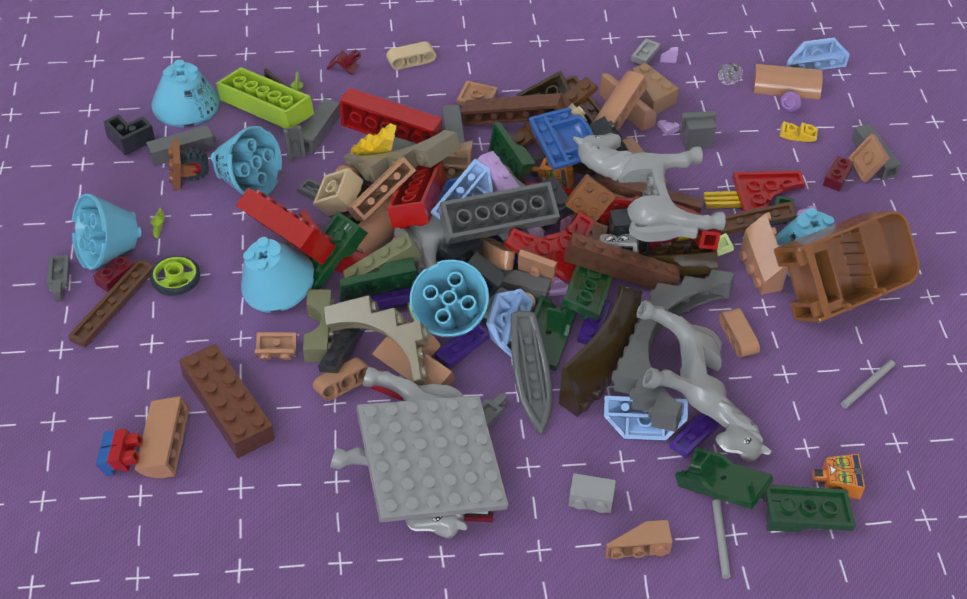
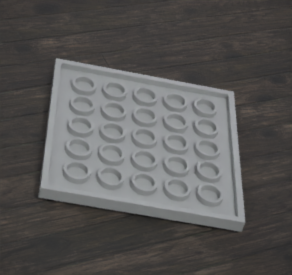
M479 395L357 405L356 411L380 522L507 509L508 501Z

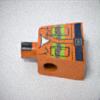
M544 158L540 167L535 166L532 168V177H540L541 182L555 176L563 187L572 189L574 185L572 165L553 170L547 164V158Z
M859 454L828 457L825 459L822 469L812 470L813 482H824L825 488L847 490L849 498L861 499L865 484Z

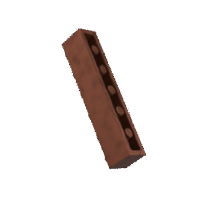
M562 93L466 100L460 113L464 125L471 126L494 124L497 122H529V117L564 109L566 106Z
M598 174L596 181L613 193L627 198H634L635 195L643 196V191L647 187V184L641 182L619 183L618 180L614 181L601 174ZM667 190L673 203L700 214L704 199Z
M572 233L565 248L564 261L646 288L655 290L658 283L676 286L679 281L678 266L591 239L584 235Z

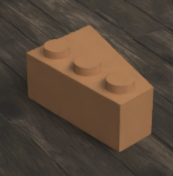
M647 63L633 68L634 72L645 75L648 86L641 98L656 114L677 103L679 88Z
M473 140L460 143L461 148L443 159L446 180L460 177L472 163Z

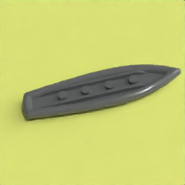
M517 311L511 313V348L516 390L520 403L531 424L539 434H543L550 418L553 401L550 367L536 314L530 311Z

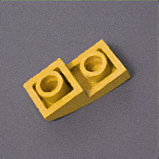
M783 121L779 137L794 141L813 142L817 140L818 128L803 122L799 127Z

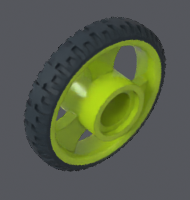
M179 255L169 256L158 261L150 272V281L153 288L159 293L168 296L185 294L195 288L200 280V269L197 263L191 258ZM183 265L188 266L192 271L184 272ZM164 269L166 278L158 281L157 276Z

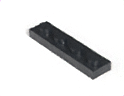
M342 329L319 363V372L338 373L366 329Z

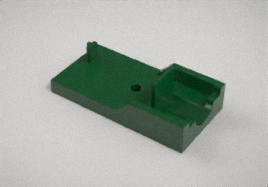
M501 122L494 123L488 152L494 151L500 157L501 162L511 169L520 182L523 184L527 183L523 179L527 173L531 172L532 167L536 165L533 157H531L525 147L515 144Z
M339 211L336 212L322 231L332 238L330 242L336 246L323 265L308 256L314 266V282L312 287L316 290L322 287L343 258L349 257L354 253L368 234Z
M413 258L384 263L377 272L339 279L340 303L368 295L411 288L416 280V267Z
M576 265L561 305L581 313L580 317L583 320L587 319V317L598 320L613 277Z
M541 295L534 313L540 327L550 370L557 371L577 311L565 306H556L551 300L545 299L546 296Z
M698 447L694 449L695 454L691 457V464L688 470L677 471L675 474L678 487L749 509L754 508L773 481L772 474L732 463L723 454Z
M770 485L761 497L763 502L767 504V531L801 532L809 528L853 531L856 527L847 490Z

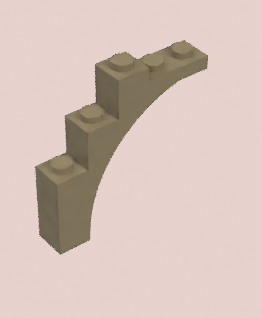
M444 130L423 142L400 150L375 155L348 153L343 158L345 165L355 168L366 181L375 182L400 157H405L413 168L418 165L431 168L461 147L457 133Z
M369 295L324 307L326 325L332 331L349 328L368 329L384 334L398 343L410 361L413 381L417 385H427L428 371L423 364V359L425 358L423 347L428 346L427 338H430L428 327L424 326L420 320L404 324L402 314H399L395 308L379 311L377 302L373 301Z

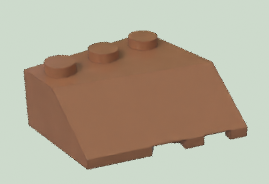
M769 212L745 229L741 250L739 251V258L744 262L747 273L751 275L754 286L758 288L761 295L782 291L788 267H779L774 248L782 245H777V232L775 227L771 228L769 220H771V215Z

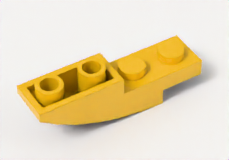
M390 123L385 128H382L377 135L368 134L361 138L359 143L353 145L350 154L375 155L390 152L395 138L396 125Z

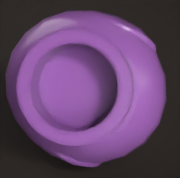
M790 91L784 93L780 99L782 108L787 112L797 111L801 107L800 95Z

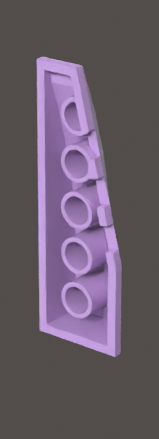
M494 151L483 154L477 159L490 168L493 192L519 187ZM541 227L520 230L524 233L535 235V237H545Z

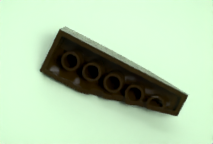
M694 240L673 241L669 246L655 244L654 248L646 249L644 246L639 247V254L678 266L679 276H709L712 269L718 270L717 250L699 248Z

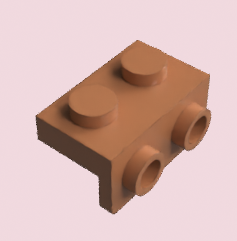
M257 332L256 357H259L260 360H271V357H279L280 360H291V357L297 356V333Z

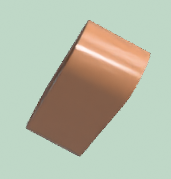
M480 238L483 241L482 256L499 269H513L514 251L493 238Z
M737 308L719 313L721 327L736 355L741 358L758 354L760 352L759 342L741 309Z
M360 358L351 359L343 364L338 373L326 372L317 377L313 382V389L323 399L333 400L363 384L367 368L370 366Z

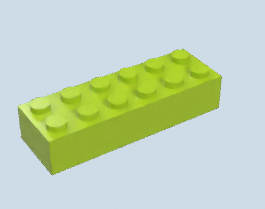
M242 67L216 82L221 101L285 129L299 125L314 114L311 96Z

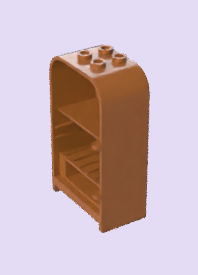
M897 211L862 213L774 248L778 266L788 267L797 300L789 303L795 321L822 322L852 310L857 306L911 284L917 278L920 270L919 258L907 218Z

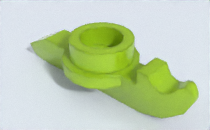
M296 72L295 81L291 83V88L300 92L302 91L303 83L300 82L299 72Z
M161 208L158 209V212L150 222L154 227L153 234L156 238H159L165 220V214Z

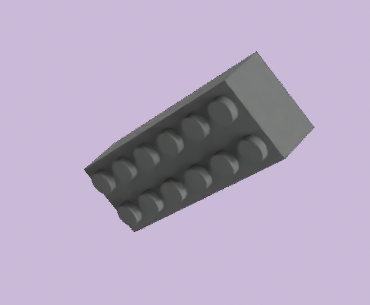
M551 182L443 201L438 208L447 245L509 233L513 227L520 231L555 224L560 217Z

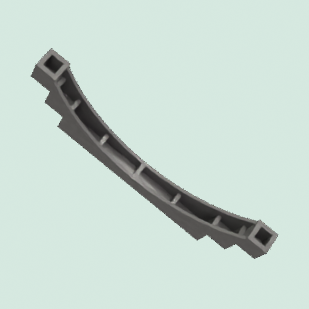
M712 269L710 275L706 276L705 279L685 276L683 282L679 283L678 286L658 283L655 290L652 289L650 300L647 301L651 302L654 306H663L667 311L680 316L699 305L722 298L729 299L734 285V273ZM640 319V322L635 325L634 334L630 335L629 345L624 348L623 358H619L617 370L613 371L612 382H614V391L630 394V400H633L632 409L649 412L648 417L651 418V427L676 432L681 420L682 402L675 401L662 386L650 389L642 384L646 371L651 368L649 353L652 344L665 326L653 320Z

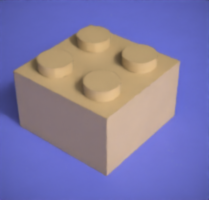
M350 168L325 175L313 205L326 216L335 215L337 211L340 213L348 211V207L356 200L361 191L363 180Z

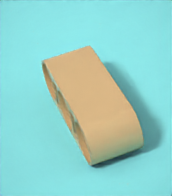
M424 41L392 48L387 52L386 57L394 70H400L433 62L436 58V53L431 44Z

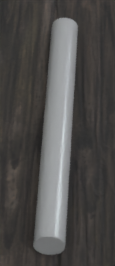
M889 360L845 398L841 402V406L845 409L848 408L895 366V362Z
M715 499L712 501L721 574L723 579H729L731 574L721 501Z

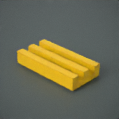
M736 191L704 192L703 194L706 209L741 208Z

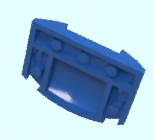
M569 107L529 117L534 138H537L547 158V164L553 170L582 163L578 155V144L573 140V137L582 138L594 135L588 123L579 114L575 116L570 113L572 109Z

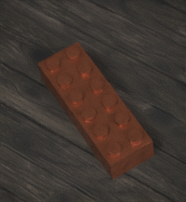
M216 343L179 360L183 377L237 458L275 440L273 425Z

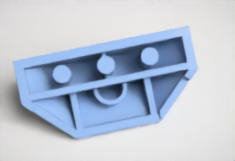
M835 37L804 41L788 59L786 67L817 70L846 67L850 54Z
M474 159L433 208L431 214L440 220L438 208L441 202L493 192L490 168Z
M522 289L496 294L486 322L491 340L511 358V313L531 311L534 301Z
M605 396L604 417L624 439L666 441L674 433L673 431L651 427V418L648 417L649 412L632 409L633 400H630V397ZM674 399L677 402H682L681 420L678 428L687 421V399Z

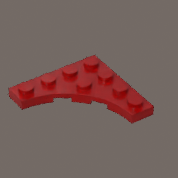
M801 171L733 172L732 175L743 212L768 207L777 195L789 190L802 189L805 186Z
M579 211L563 231L546 235L545 237H535V235L524 233L513 227L510 229L503 245L519 254L520 250H525L556 261V277L567 283L570 281L576 265L564 261L565 248L572 233L588 237L595 220Z

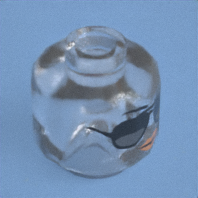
M737 63L723 64L718 70V78L724 85L736 84L742 79L743 70Z

